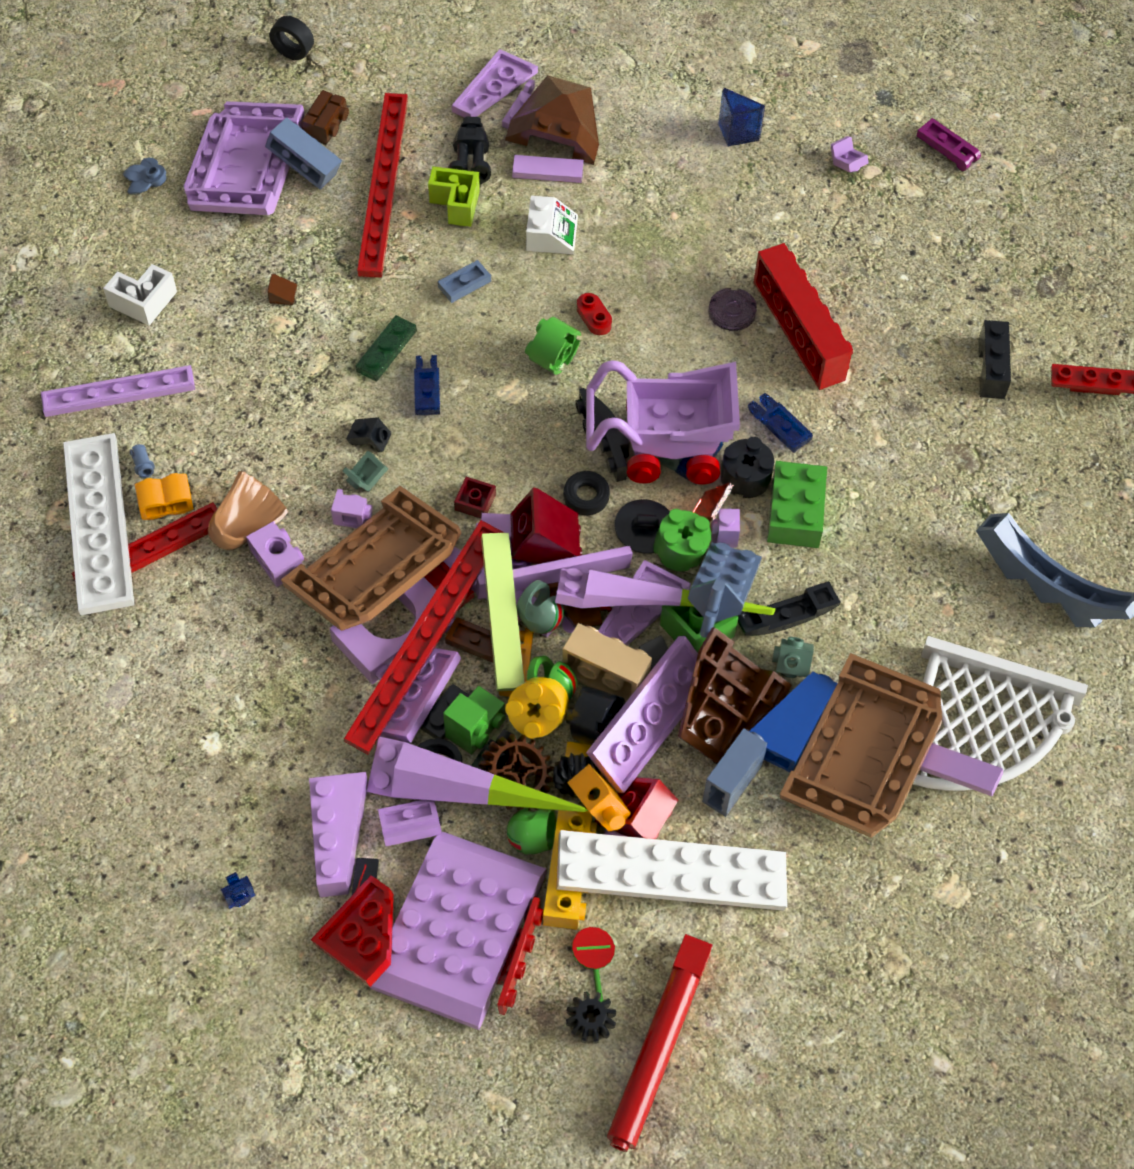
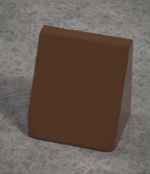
M271 274L267 291L269 303L293 305L297 284L278 275Z

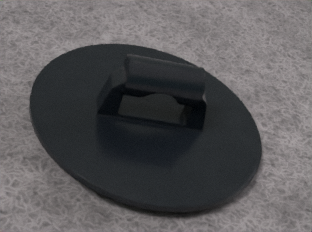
M639 499L625 504L616 515L614 523L616 535L625 546H630L631 550L635 552L655 553L653 548L655 537L662 520L670 511L664 505L653 500Z

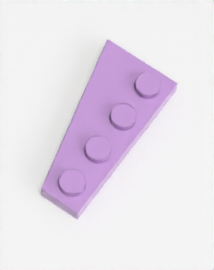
M499 49L452 104V112L464 118L477 117L537 74L538 66Z
M646 560L643 561L633 577L689 590L691 583ZM662 605L614 606L598 631L609 638L615 637L628 646L661 616Z
M438 648L432 651L380 737L406 743L412 742L459 664L461 657L458 652Z

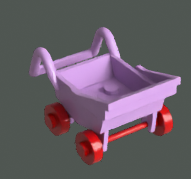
M614 360L604 362L600 365L586 388V448L589 451L595 450L606 432L611 428H615L630 440L635 456L631 457L627 462V476L633 482L647 484L659 478L661 473L660 461L655 456L669 459L693 456L686 464L687 478L692 483L699 485L715 482L720 476V464L716 458L712 457L713 453L717 450L720 442H729V439H733L734 431H739L740 428L736 362L684 373H669L668 379H637L636 375L622 362ZM616 371L627 381V423L619 418H608L603 420L594 432V393L607 373Z

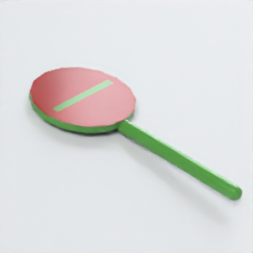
M588 927L576 934L572 941V953L580 965L587 969H593L596 992L601 993L600 1002H602L603 996L599 969L604 968L611 962L615 955V945L612 937L606 931L597 927Z

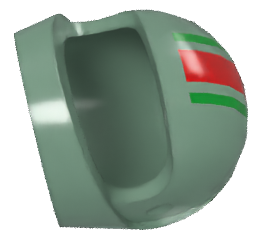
M541 580L532 582L524 590L516 605L517 615L523 625L531 632L538 634H547L557 629L563 620L564 608L563 604L555 603L556 596L550 597L549 585ZM540 589L536 601L532 604L531 599L533 595Z

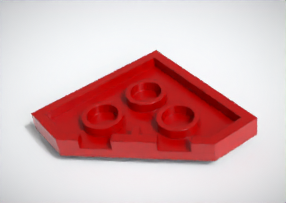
M371 875L311 939L316 947L369 987L391 965L393 892L389 887Z

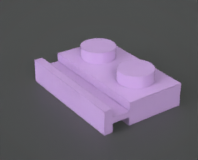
M419 800L378 809L385 847L442 835L435 801Z

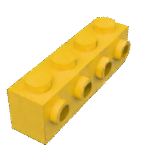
M558 810L543 913V926L578 930L579 920H585L587 903H581L582 893L588 892L557 890L559 833L561 830L596 834L597 823L592 822V814L589 811Z

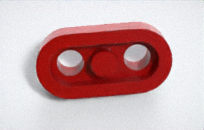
M593 293L580 295L577 299V312L589 331L595 335L609 333L612 329V316L600 298Z

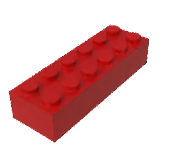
M785 243L758 251L753 283L818 389L821 390L846 381L853 354L852 345L843 337L839 324L831 318L827 305L821 302L817 289L809 283L806 272L797 264L794 253L789 251Z

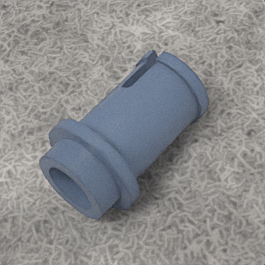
M142 444L133 446L130 449V455L135 464V473L142 478L151 476L154 473L155 465L150 461L146 447Z

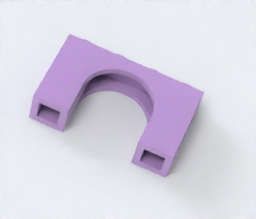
M423 577L398 598L415 617L412 628L404 635L393 639H383L372 635L362 624L342 631L333 625L330 628L332 642L369 682L374 684L383 677L435 594L436 589ZM455 616L451 620L445 632L450 630L454 620L456 619Z

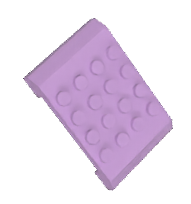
M442 832V835H437L392 927L391 965L370 989L480 1030L491 1004L490 998L530 908L533 897H537L546 877V868Z

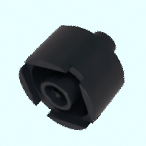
M758 437L740 439L726 447L721 467V482L724 488L733 495L735 493L743 495V498H755L762 495L771 482L774 468V455L770 448L762 443Z
M582 687L574 708H570L566 716V723L570 724L572 738L592 746L626 703L625 699L592 687Z

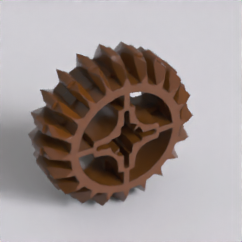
M510 734L507 740L503 736L497 739V743L492 742L488 746L489 751L485 750L482 753V757L485 760L480 761L478 767L486 772L522 785H526V778L535 775V782L532 788L544 793L550 791L547 784L553 782V777L548 775V773L552 772L554 767L546 765V762L550 760V756H542L541 752L544 751V746H540L537 749L534 747L536 744L535 739H531L526 743L525 735H521L518 740L514 734ZM508 752L506 766L496 769L499 756ZM522 755L525 756L531 762V764L525 762L522 758ZM506 806L507 810H511L513 808L512 806ZM516 807L518 811L524 809V807Z

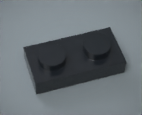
M452 683L434 704L420 729L435 739H444L446 736L443 713L460 693L466 697L470 695Z

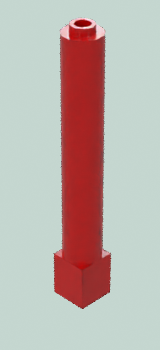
M685 934L666 987L607 1134V1138L611 1141L610 1145L622 1152L636 1148L686 1015L711 955L713 944Z

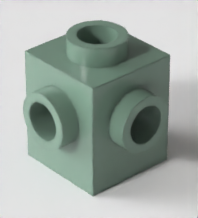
M797 637L782 638L780 647L775 646L772 662L777 663L776 672H781L782 676L788 678H796L797 676L807 677L810 673L814 644L804 643L803 639Z

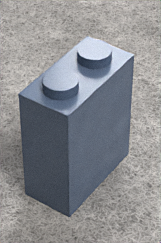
M743 729L706 779L702 802L725 817L762 767L768 743L759 734Z

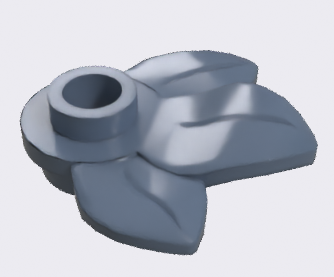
M144 158L140 165H132L123 173L126 179L132 181L127 191L128 194L145 192L150 186H161L167 178L166 170L154 158Z

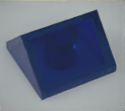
M724 88L722 90L718 124L727 146L759 141L765 105Z

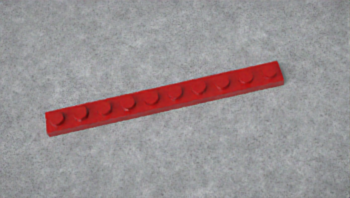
M385 93L357 269L359 277L382 278L408 94Z
M480 520L344 737L345 743L369 755L476 582L477 577L484 569L481 543L482 534L504 533L503 531Z

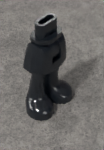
M465 117L453 141L457 160L452 161L448 168L468 171V154L473 155L471 171L479 172V185H481L491 177V167L484 161V154L489 150V140L481 123V118Z

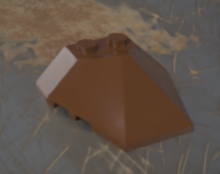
M547 75L510 120L505 141L527 146L530 135L575 147L572 159L584 160L585 163L594 165L599 140L591 87Z
M712 627L698 651L678 737L715 764H718L743 729L750 731L786 697L792 685L774 671L759 668L732 647L735 643L717 628Z

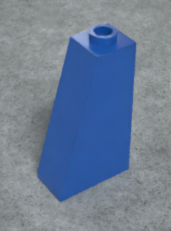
M815 672L810 673L749 731L759 734L768 743L764 756L765 761L788 772L795 770L838 683L834 682L827 675Z

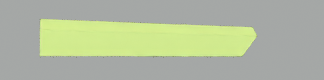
M509 533L482 534L481 543L496 692L514 691L524 683Z

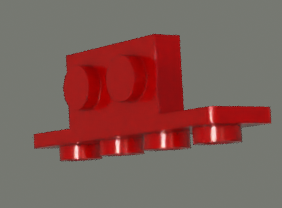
M1052 364L1051 386L1070 388L1072 392L1118 396L1120 393L1134 394V371Z
M533 897L524 927L520 928L497 984L503 986L497 1003L498 1011L501 1015H505L508 1007L512 1008L515 1003L517 990L514 988L517 979L522 980L526 963L523 961L526 952H532L535 943V936L532 935L535 926H540L543 919L544 909L541 908L540 898Z

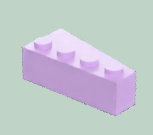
M366 772L309 778L316 883L320 898L349 894L367 795L368 780Z

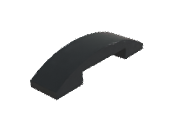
M828 581L806 588L802 595L767 605V607L775 608L774 615L742 611L740 615H737L738 623L745 636L775 633L813 620L838 607L841 602Z

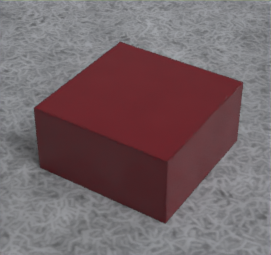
M466 476L454 501L455 511L481 519L482 513L489 512L496 496V486Z

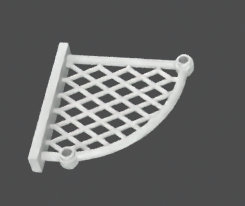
M930 636L927 637L921 654L922 658L929 659L923 682L933 686L938 666L941 664L947 680L936 688L942 691L949 686L953 698L944 705L941 699L942 721L945 728L936 734L933 744L938 745L937 741L947 734L951 743V747L948 749L960 753L959 747L969 740L973 751L969 757L981 761V754L988 748H991L995 760L990 764L1003 768V775L998 784L1011 780L1029 770L1052 749L1062 734H1067L1071 731L1075 724V718L1071 713L1072 705L1079 706L1088 687V685ZM949 666L959 670L952 675ZM970 672L980 675V677L973 682ZM964 674L968 686L958 693L954 681ZM991 679L1002 683L994 688ZM985 681L989 693L979 700L975 688ZM1012 685L1023 690L1015 695ZM1004 688H1007L1010 700L1001 706L997 694ZM970 692L974 705L964 711L960 699ZM1034 692L1045 696L1037 702ZM1028 694L1032 706L1022 713L1018 701ZM992 699L996 711L986 718L982 706ZM1055 699H1058V700H1061V701H1062V702H1061V706H1060V710H1059V708H1058V705H1057ZM1049 701L1054 713L1044 720L1040 707ZM956 704L960 716L950 723L946 710ZM1013 706L1017 718L1008 725L1004 712ZM977 710L981 723L971 730L967 717ZM1035 712L1039 725L1029 732L1025 719ZM998 717L1003 729L993 737L989 724ZM962 722L966 735L956 742L952 729ZM1020 724L1024 737L1014 743L1010 731ZM1049 724L1052 728L1050 732H1048L1047 725ZM984 729L988 741L978 748L974 736ZM1042 731L1044 740L1035 748L1032 737ZM1005 736L1009 749L999 755L995 743ZM1027 742L1031 754L1021 761L1017 749ZM1012 754L1015 765L1005 769L1002 761ZM921 771L920 775L917 774L913 785L945 791L973 790L943 778L927 777V773Z

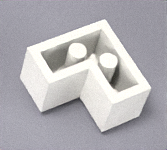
M153 264L138 281L117 271L103 288L110 308L147 325L153 322L177 293L172 273Z

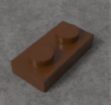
M456 617L445 637V644L493 663L490 630Z

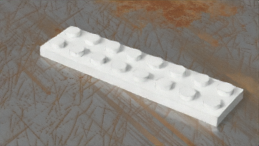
M115 433L63 442L78 611L80 615L134 606L119 455Z
M561 830L558 841L557 890L784 911L787 908L786 852Z

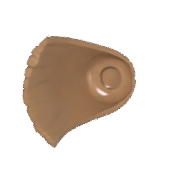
M239 471L232 487L209 521L208 535L217 547L223 550H235L247 542L246 536L273 521L277 524L285 517L288 510L267 486L262 485L253 476Z

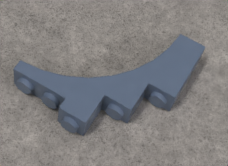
M1009 513L990 514L976 530L1007 579H1026L1041 603H1060L1075 627L1093 628L1098 626L1103 619L1128 620L1134 617V592H1123L1103 587L1069 571L1035 545L1020 529Z

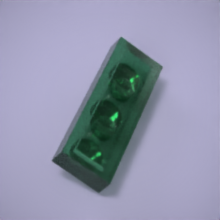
M395 315L355 365L356 372L377 382L417 332V326Z

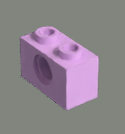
M274 521L246 536L251 553L276 587L282 585L281 579L302 564L304 560L297 546L293 548L289 543L291 540L284 528L279 529Z

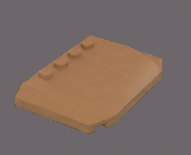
M399 486L381 500L383 508L307 569L303 564H300L283 577L281 581L285 588L342 631L372 620L448 558L461 535L459 526L402 486Z
M850 653L839 675V682L795 770H791L779 794L780 799L870 838L875 836L897 819L942 724L940 689Z

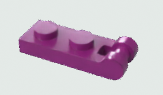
M933 118L917 131L916 136L956 163L957 168L961 171H966L971 166V163H975L981 158V153L976 147Z

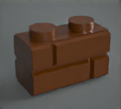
M322 90L301 121L302 130L318 142L327 144L331 137H336L340 123L348 118L349 109L347 108L346 99L343 96L333 95Z

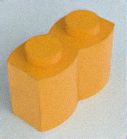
M172 473L162 479L146 478L135 484L142 520H153L166 515L184 514L194 510L186 474Z

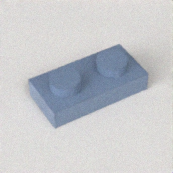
M476 260L439 280L438 288L453 303L490 283L491 274Z

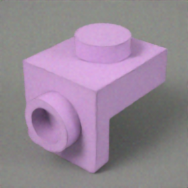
M846 136L831 144L834 166L847 172H856L860 167L868 164V156L853 149L851 137Z

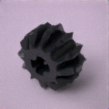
M571 753L570 757L561 756L560 761L555 762L553 782L555 788L559 789L561 794L569 793L570 797H573L576 794L567 782L588 764L599 775L600 770L589 756L584 757L583 753L580 755Z
M586 991L584 992V1001L574 997L573 1004L575 1007H567L566 1013L571 1017L566 1019V1025L574 1027L571 1031L573 1037L582 1033V1043H586L588 1036H592L594 1044L599 1043L598 1034L607 1039L610 1036L608 1029H614L616 1026V1022L611 1019L616 1016V1009L609 1008L611 1005L609 998L600 1002L601 993L596 992L594 999H590V994ZM588 1013H594L593 1017L596 1016L595 1022H589V1018H587Z

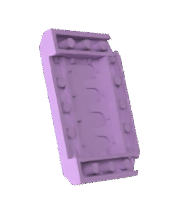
M227 101L222 112L219 114L214 113L209 118L186 178L184 190L187 195L188 206L191 211L270 215L275 211L290 166L267 149L265 145L270 132L286 117L302 129L301 121L305 113L303 105Z

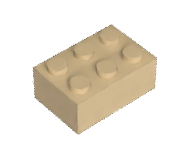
M578 623L563 647L562 662L568 664L573 669L578 682L588 687L623 697L627 702L650 673L652 657L648 656L641 649H633L624 645L621 640L615 637L609 638L599 633L592 626H584Z

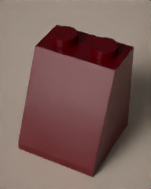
M533 487L510 513L512 559L542 564L581 556L582 547H580L579 537L581 525L579 524L578 513L540 489Z

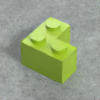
M432 166L428 182L429 203L447 205L448 224L472 227L480 192L479 172Z

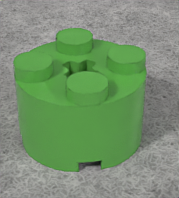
M551 317L548 320L543 318L536 327L537 334L534 340L530 341L526 346L525 354L529 356L532 362L558 375L563 371L559 369L562 364L568 365L576 354L580 344V340L576 338L577 335L581 336V332L556 317Z
M671 510L662 520L653 544L655 554L657 553L661 559L660 562L667 568L675 571H688L694 566L697 567L702 562L711 541L709 520L691 511Z

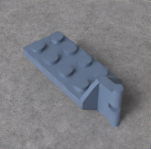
M711 543L688 596V600L704 617L700 630L701 637H707L715 622L741 614L759 569L762 556H758L750 550L741 551L731 548L726 543Z

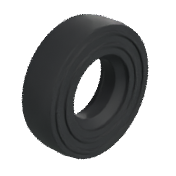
M580 471L570 476L566 481L563 493L566 505L578 514L594 515L606 507L610 497V488L602 475L593 471ZM582 486H590L596 490L597 494L591 500H582L578 497L577 490Z

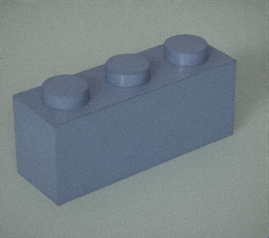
M287 117L270 132L265 145L267 149L320 190L337 174L342 162L334 153L325 148Z

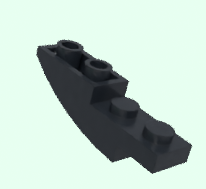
M581 388L579 389V399L575 400L578 414L583 415L584 420H582V424L586 434V389ZM594 395L595 432L603 420L616 417ZM611 428L606 432L599 444L602 453L606 452L608 456L606 463L609 473H614L616 482L626 480L627 477L625 458L629 457L630 442L618 429Z

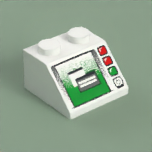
M531 196L526 231V251L574 254L578 215L555 197Z

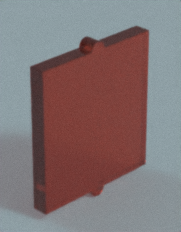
M727 483L705 491L693 512L707 518L709 521L714 520L732 490L733 485Z

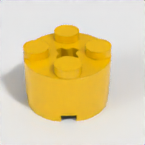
M533 677L518 686L511 693L505 709L513 727L521 734L533 739L548 735L565 721L568 713L569 697L565 688L555 679ZM537 703L541 706L539 710L536 708Z

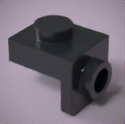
M379 417L355 419L346 440L351 445L371 444L377 452H383L391 437V431Z

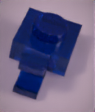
M236 872L225 877L228 886L220 889L229 909L244 906L252 897L256 896L248 876L239 879Z

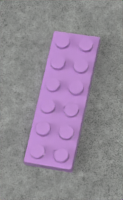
M686 636L677 637L586 752L617 793H624L683 717L698 655Z

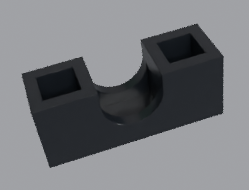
M984 320L979 335V357L983 358L982 371L979 377L980 397L1005 399L1011 383L1009 322Z

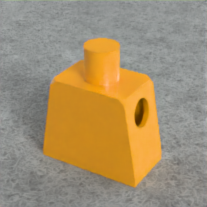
M590 764L567 782L587 810L608 832L618 830L624 826L625 820L630 816L631 812L617 792ZM593 789L600 790V795L597 799L592 794L590 795Z

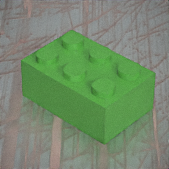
M776 461L772 478L767 542L819 548L823 533L827 466Z

